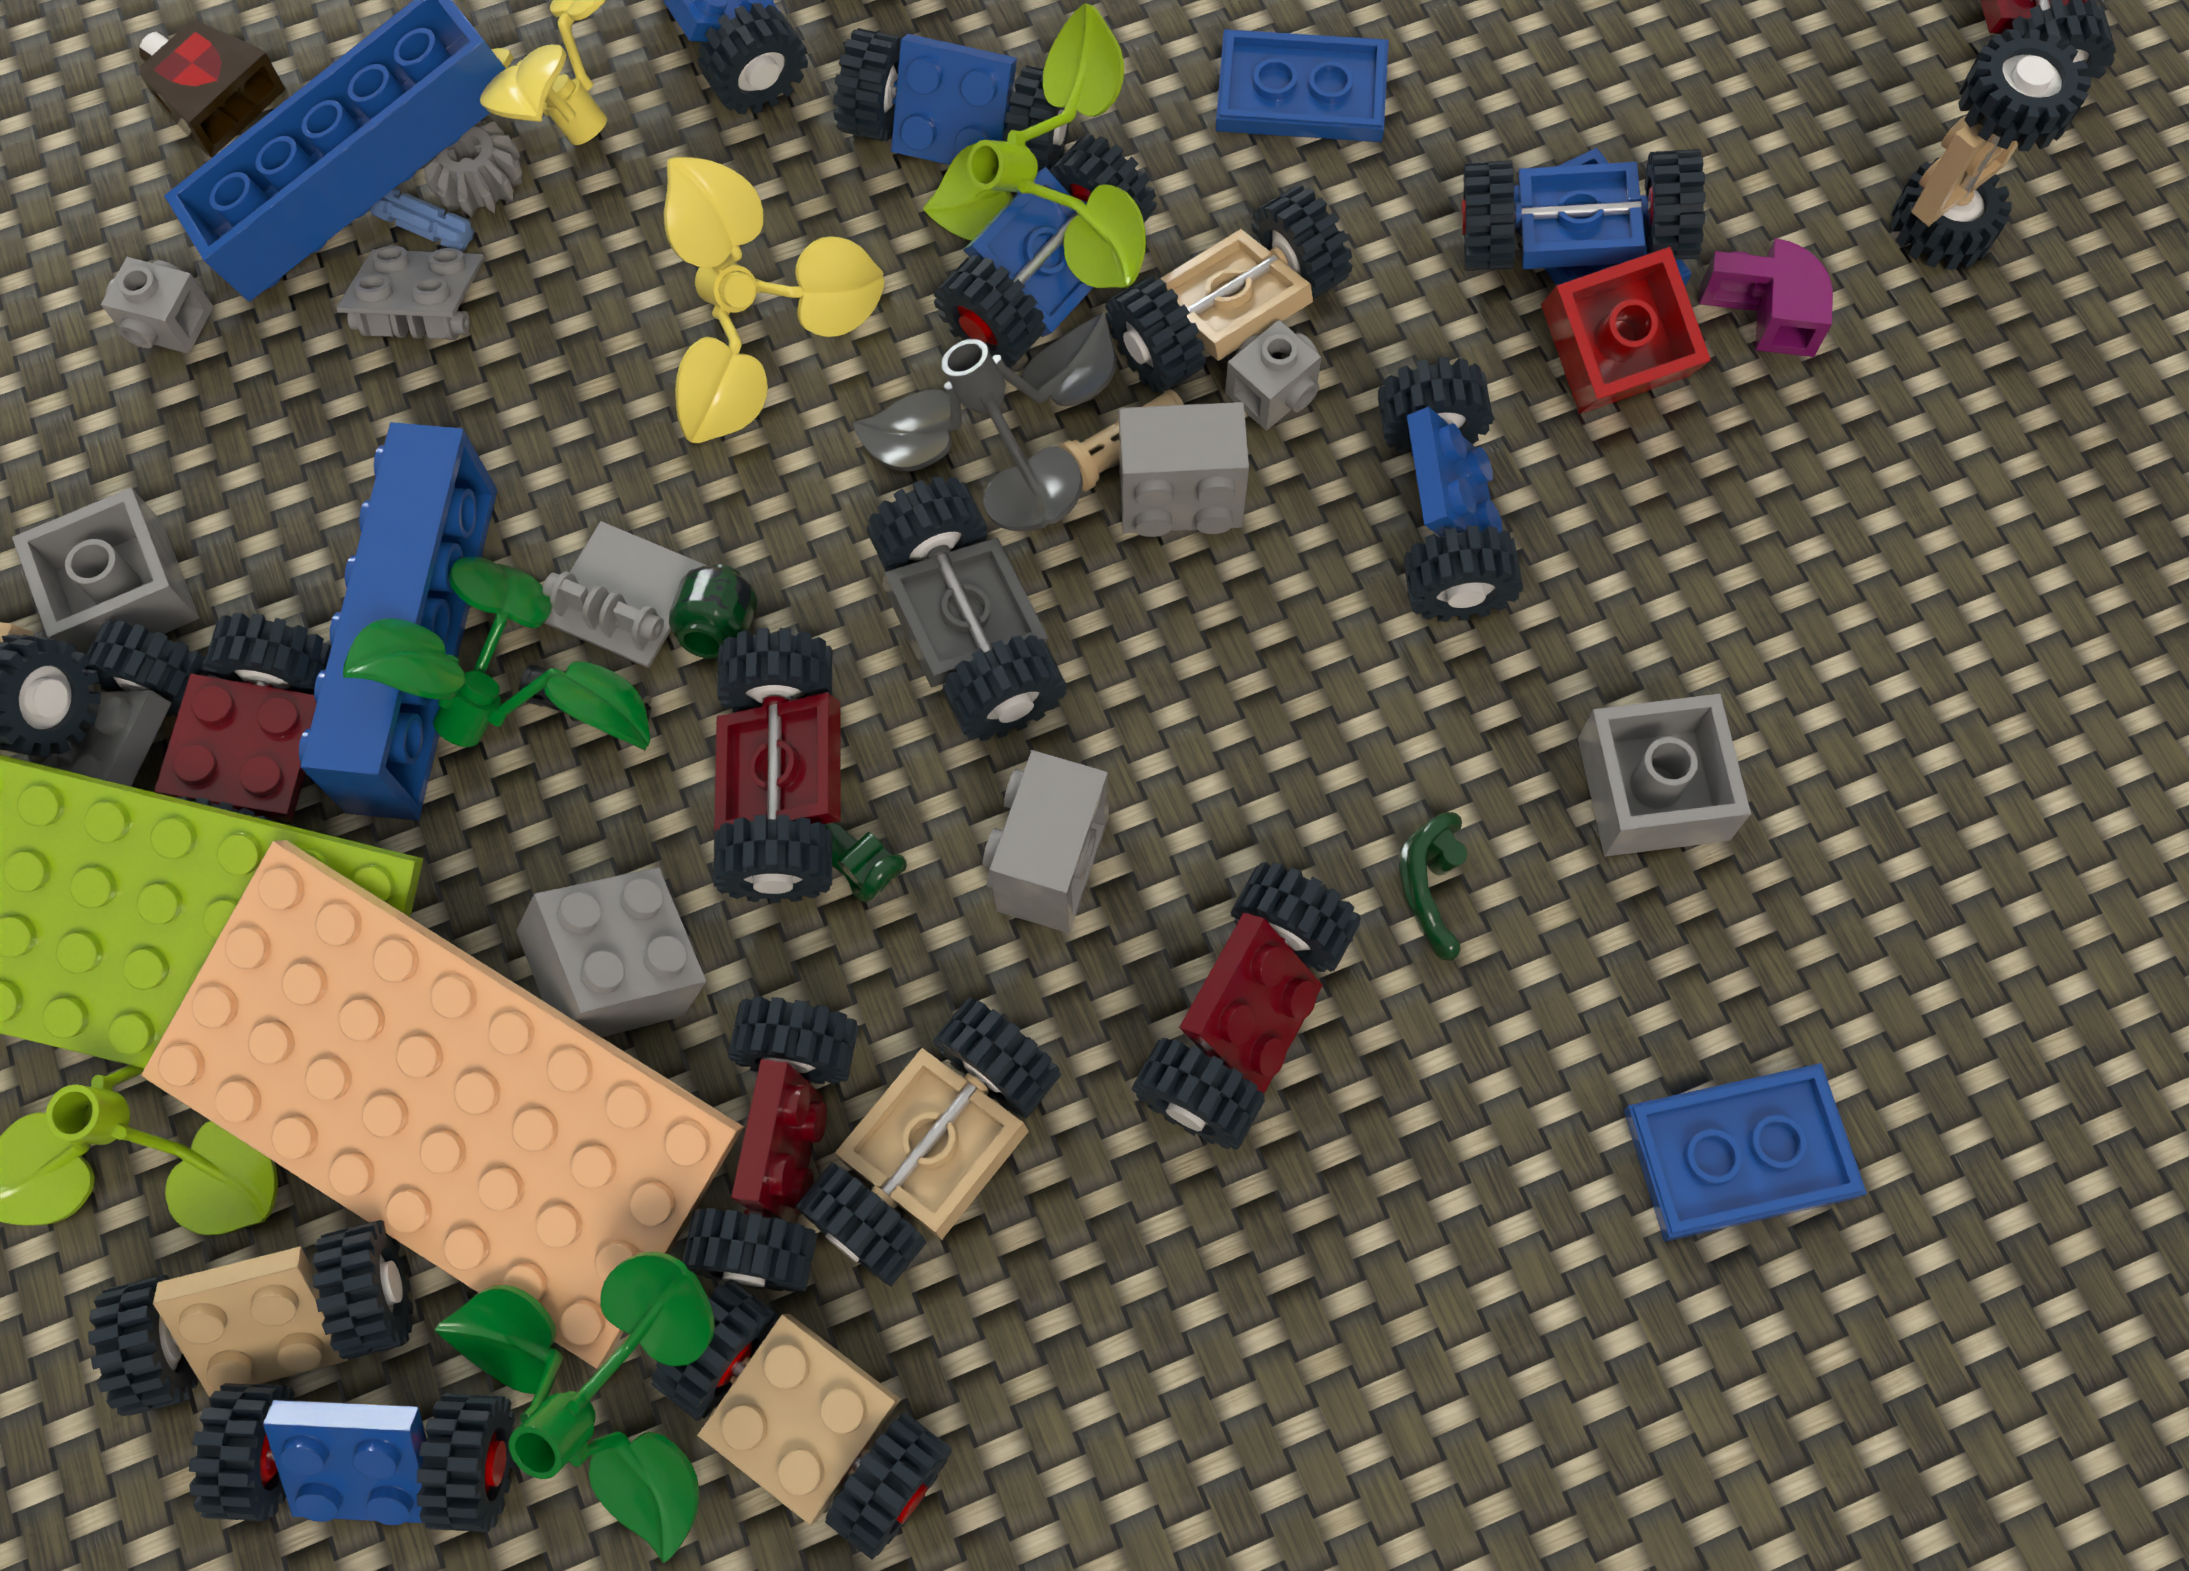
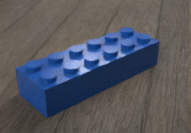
M413 0L170 190L164 197L202 259L250 302L264 290L277 284L288 271L310 254L319 251L330 238L356 218L365 215L376 202L399 184L412 178L418 169L445 148L454 145L464 133L490 114L481 105L480 96L491 80L506 68L452 0Z
M390 422L385 444L380 445L375 453L374 474L376 479L370 500H365L360 510L359 524L361 536L356 555L350 556L346 564L345 585L347 590L341 612H336L331 621L330 642L332 648L326 670H321L316 678L314 695L317 705L311 728L306 729L301 736L299 759L300 767L345 814L419 821L439 739V734L433 727V718L440 707L438 705L439 700L412 695L373 680L344 678L343 667L348 651L361 630L374 621L385 618L410 621L431 630L443 641L446 650L445 654L458 658L470 605L463 601L452 589L449 582V573L453 564L458 559L469 556L482 557L497 488L464 429Z

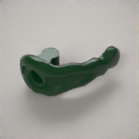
M1454 812L1439 814L1421 826L1403 844L1399 853V873L1404 898L1416 919L1420 931L1430 942L1435 955L1447 961L1457 958L1461 947L1455 935L1443 924L1440 912L1431 896L1428 886L1426 861L1430 871L1440 876L1447 874L1465 862L1467 849L1452 834L1460 831L1462 826L1461 816Z
M824 824L825 829H830L832 832V867L845 876L856 899L862 902L872 901L884 890L891 879L900 875L907 868V860L901 854L891 855L872 833L867 832L861 839L857 840L839 824Z

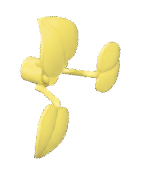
M553 0L550 5L551 13L555 17H560L558 19V27L576 76L575 79L571 80L567 74L559 75L567 57L566 51L560 45L551 44L539 47L519 61L516 66L509 68L508 66L514 58L511 52L503 48L491 49L506 69L496 75L486 86L480 96L481 105L490 113L512 119L541 122L543 113L545 116L549 115L572 145H581L594 138L606 125L607 117L588 93L594 84L585 73L571 29L575 20L587 18L606 0Z
M673 157L667 160L668 180L664 207L666 236L677 256L683 261L699 267L695 277L697 293L704 301L715 306L712 316L719 320L729 340V346H727L722 341L713 337L700 338L689 347L678 368L675 389L678 421L686 440L692 443H702L743 429L759 415L767 398L768 385L765 370L755 357L739 353L742 342L729 317L730 312L737 313L747 309L753 303L756 293L762 292L789 298H800L797 315L799 323L804 329L825 337L840 336L856 329L875 310L884 288V273L861 246L845 238L828 236L813 241L799 256L795 269L799 286H786L755 279L754 275L747 268L735 264L742 257L739 245L754 240L761 232L763 226V208L754 187L742 175L722 164L700 158Z

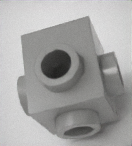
M126 257L116 277L108 284L105 297L101 303V306L118 326V333L130 343L143 348H151L153 345L187 354L190 353L214 307L191 273L184 272L165 261L156 260L153 263L130 257Z
M1278 320L1261 335L1257 334L1249 337L1237 350L1236 355L1228 361L1225 394L1235 403L1244 402V411L1267 431L1291 410L1299 412L1314 399L1319 390L1318 377L1322 357L1307 336L1302 333H1294L1282 321Z

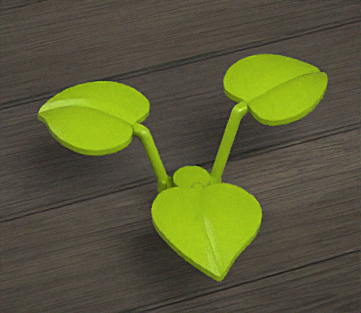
M1084 3L1070 16L1055 39L1045 62L1043 71L1045 98L1052 106L1065 108L1064 111L1025 130H1011L1008 133L1007 142L981 140L965 147L953 159L941 184L925 204L923 210L949 232L972 241L1013 198L1010 192L1032 194L1064 205L1079 214L1070 221L1064 234V256L1072 273L1086 285L1095 288H1129L1135 282L1140 272L1146 247L1144 221L1135 201L1121 188L1104 184L1099 185L1093 190L1085 205L1078 198L1036 184L1034 180L1038 171L1035 155L1025 145L1026 141L1072 122L1076 117L1077 110L1085 116L1096 117L1105 113L1116 101L1124 80V60L1116 38L1096 7Z
M129 1065L107 1076L95 1075L92 1078L91 1087L69 1085L60 1089L50 1099L46 1113L28 1114L15 1121L0 1136V1222L27 1226L48 1225L65 1220L76 1213L90 1196L95 1183L94 1172L82 1155L90 1149L91 1144L105 1145L116 1139L169 1153L183 1160L174 1167L167 1179L165 1196L168 1209L176 1222L182 1227L202 1235H224L265 1222L271 1215L278 1190L277 1169L273 1160L212 1121L206 1122L201 1126L195 1135L191 1149L181 1143L128 1126L130 1122L128 1104L124 1097L118 1092L113 1091L112 1088L142 1074L144 1068Z

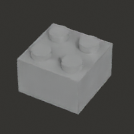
M1244 402L1119 408V475L1123 533H1138L1146 537H1158L1170 531L1199 530L1206 534H1219L1231 528H1243L1249 473Z
M132 487L12 537L47 637L76 646L74 652L87 655L102 624L108 620L115 623L117 620L125 621L132 627L135 624L144 626L153 634H156L157 631L165 634L200 619L163 522Z
M1721 694L1592 710L1578 737V743L1604 857L1731 841L1751 815Z
M1031 750L1025 770L1015 769L1010 777L1005 793L1004 807L1011 808L1005 827L1003 830L997 828L992 830L985 848L983 866L990 868L987 887L993 889L997 912L1070 934L1109 819L1108 772Z
M659 867L536 893L533 895L516 930L542 1000L600 1037L685 1016L707 982Z

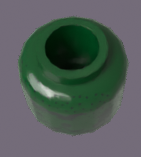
M713 565L692 569L682 578L669 612V626L675 637L678 638L680 645L687 652L698 657L715 659L718 658L719 646L724 645L726 638L730 636L737 639V633L746 630L749 632L756 613L758 598L753 587L732 567Z

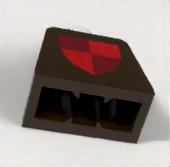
M198 21L189 22L171 39L160 32H152L140 44L139 54L145 62L140 66L139 75L160 107L211 158L286 90L266 52Z

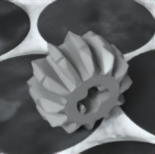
M495 121L485 125L478 122L464 133L454 145L445 148L424 165L425 168L423 170L426 174L424 179L430 191L435 193L437 198H440L441 203L450 212L462 207V210L472 218L479 207H486L495 214L496 202L499 199L514 201L513 187L523 183L522 169L519 161L520 154L515 142L510 140L509 135L504 134L503 129L499 128Z

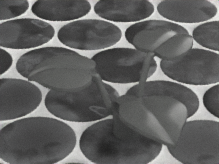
M1101 313L1068 332L1034 356L1024 368L1021 377L1005 366L1000 355L992 357L983 341L978 339L961 341L952 346L942 359V369L949 380L944 384L946 392L938 389L917 392L895 402L872 417L853 422L854 430L863 446L879 463L893 470L915 471L932 465L948 453L952 444L950 431L956 430L962 425L961 403L964 407L976 413H988L1017 466L1001 471L990 481L983 496L985 510L993 523L1007 530L1029 531L1045 528L1048 524H1054L1063 519L1077 504L1083 486L1081 469L1075 458L1068 451L1057 446L1044 448L1028 460L1025 458L998 408L1004 399L1005 380L1036 403H1043L1051 397L1057 405L1065 407L1077 405L1093 398L1108 386L1116 370V355L1109 323L1105 315Z

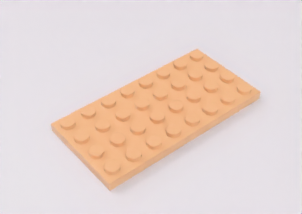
M287 840L273 841L141 1074L142 1077L364 1220L369 1223L378 1220L384 1221L386 1234L479 1293L495 1285H508L519 1288L533 1296L553 1319L556 1327L554 1342L596 1369L606 1362L624 1332L612 1325L605 1318L600 1308L601 1290L607 1276L617 1265L630 1256L643 1252L670 1254L693 1215V1211L696 1210L744 1126Z

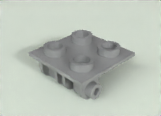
M400 246L372 249L337 305V312L348 313L350 329L359 330L362 336L393 337L395 335L397 338H405L408 330H410L413 338H423L426 331L427 338L456 340L459 334L467 335L469 332V315L467 311H459L458 308L485 260L484 254L463 253L454 248H444L434 252L406 251V249Z
M600 521L571 571H565L560 575L553 572L546 578L543 585V594L550 597L552 608L544 624L649 668L671 631L669 612L682 578L690 570L706 565Z

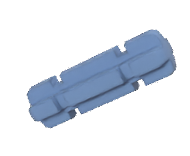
M396 188L370 208L372 215L387 222H393L396 219L395 225L434 242L441 239L440 245L447 248L464 251L474 237V230L471 228L468 219L450 212L444 215L445 209L408 193L400 194V190Z

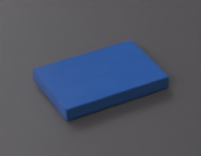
M1224 29L1216 131L1382 142L1385 121L1389 40Z
M1822 1063L1632 1104L1623 1110L1664 1242L1859 1199L1867 1194Z

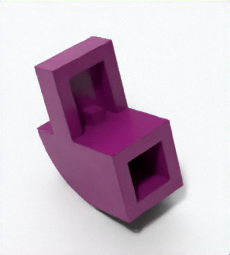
M1775 238L1766 257L1754 256L1741 251L1730 253L1715 251L1700 284L1699 304L1757 311L1755 348L1757 351L1815 357L1832 325L1833 288L1827 270L1817 257L1795 243Z

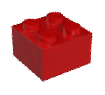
M1671 247L1557 285L1540 304L1579 414L1690 377L1711 361Z

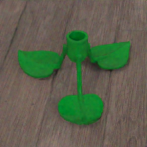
M469 556L458 559L453 564L449 573L450 585L463 601L478 610L495 614L493 625L473 671L464 674L459 666V659L453 655L445 654V645L434 632L413 622L395 618L374 621L361 630L354 639L344 663V678L373 680L412 695L439 700L438 705L440 707L433 718V727L443 739L458 746L472 747L477 745L490 723L496 727H501L508 714L543 688L553 704L577 720L644 751L650 743L647 713L638 691L622 676L592 663L572 662L565 673L559 669L550 668L500 705V687L485 672L505 628L507 618L528 628H539L548 619L552 605L550 597L543 594V586L528 573L508 565L496 564L486 558Z
M643 1252L630 1256L609 1273L601 1290L600 1308L605 1318L612 1325L629 1335L579 1392L567 1391L550 1395L563 1356L558 1350L551 1348L556 1338V1327L552 1317L533 1296L525 1291L508 1285L489 1287L476 1294L461 1308L441 1321L434 1331L465 1358L502 1384L522 1393L535 1394L531 1406L520 1416L522 1424L513 1431L509 1439V1450L517 1466L529 1476L537 1479H549L554 1477L568 1462L574 1467H579L589 1456H592L588 1476L596 1497L622 1525L645 1540L655 1551L662 1563L668 1561L688 1536L697 1515L699 1484L693 1465L677 1445L665 1436L655 1432L643 1433L632 1442L620 1431L589 1441L594 1432L596 1419L594 1407L589 1400L629 1357L639 1343L650 1357L657 1362L669 1366L689 1365L705 1352L713 1339L715 1329L714 1314L708 1297L695 1273L689 1271L686 1265L679 1259L662 1252Z

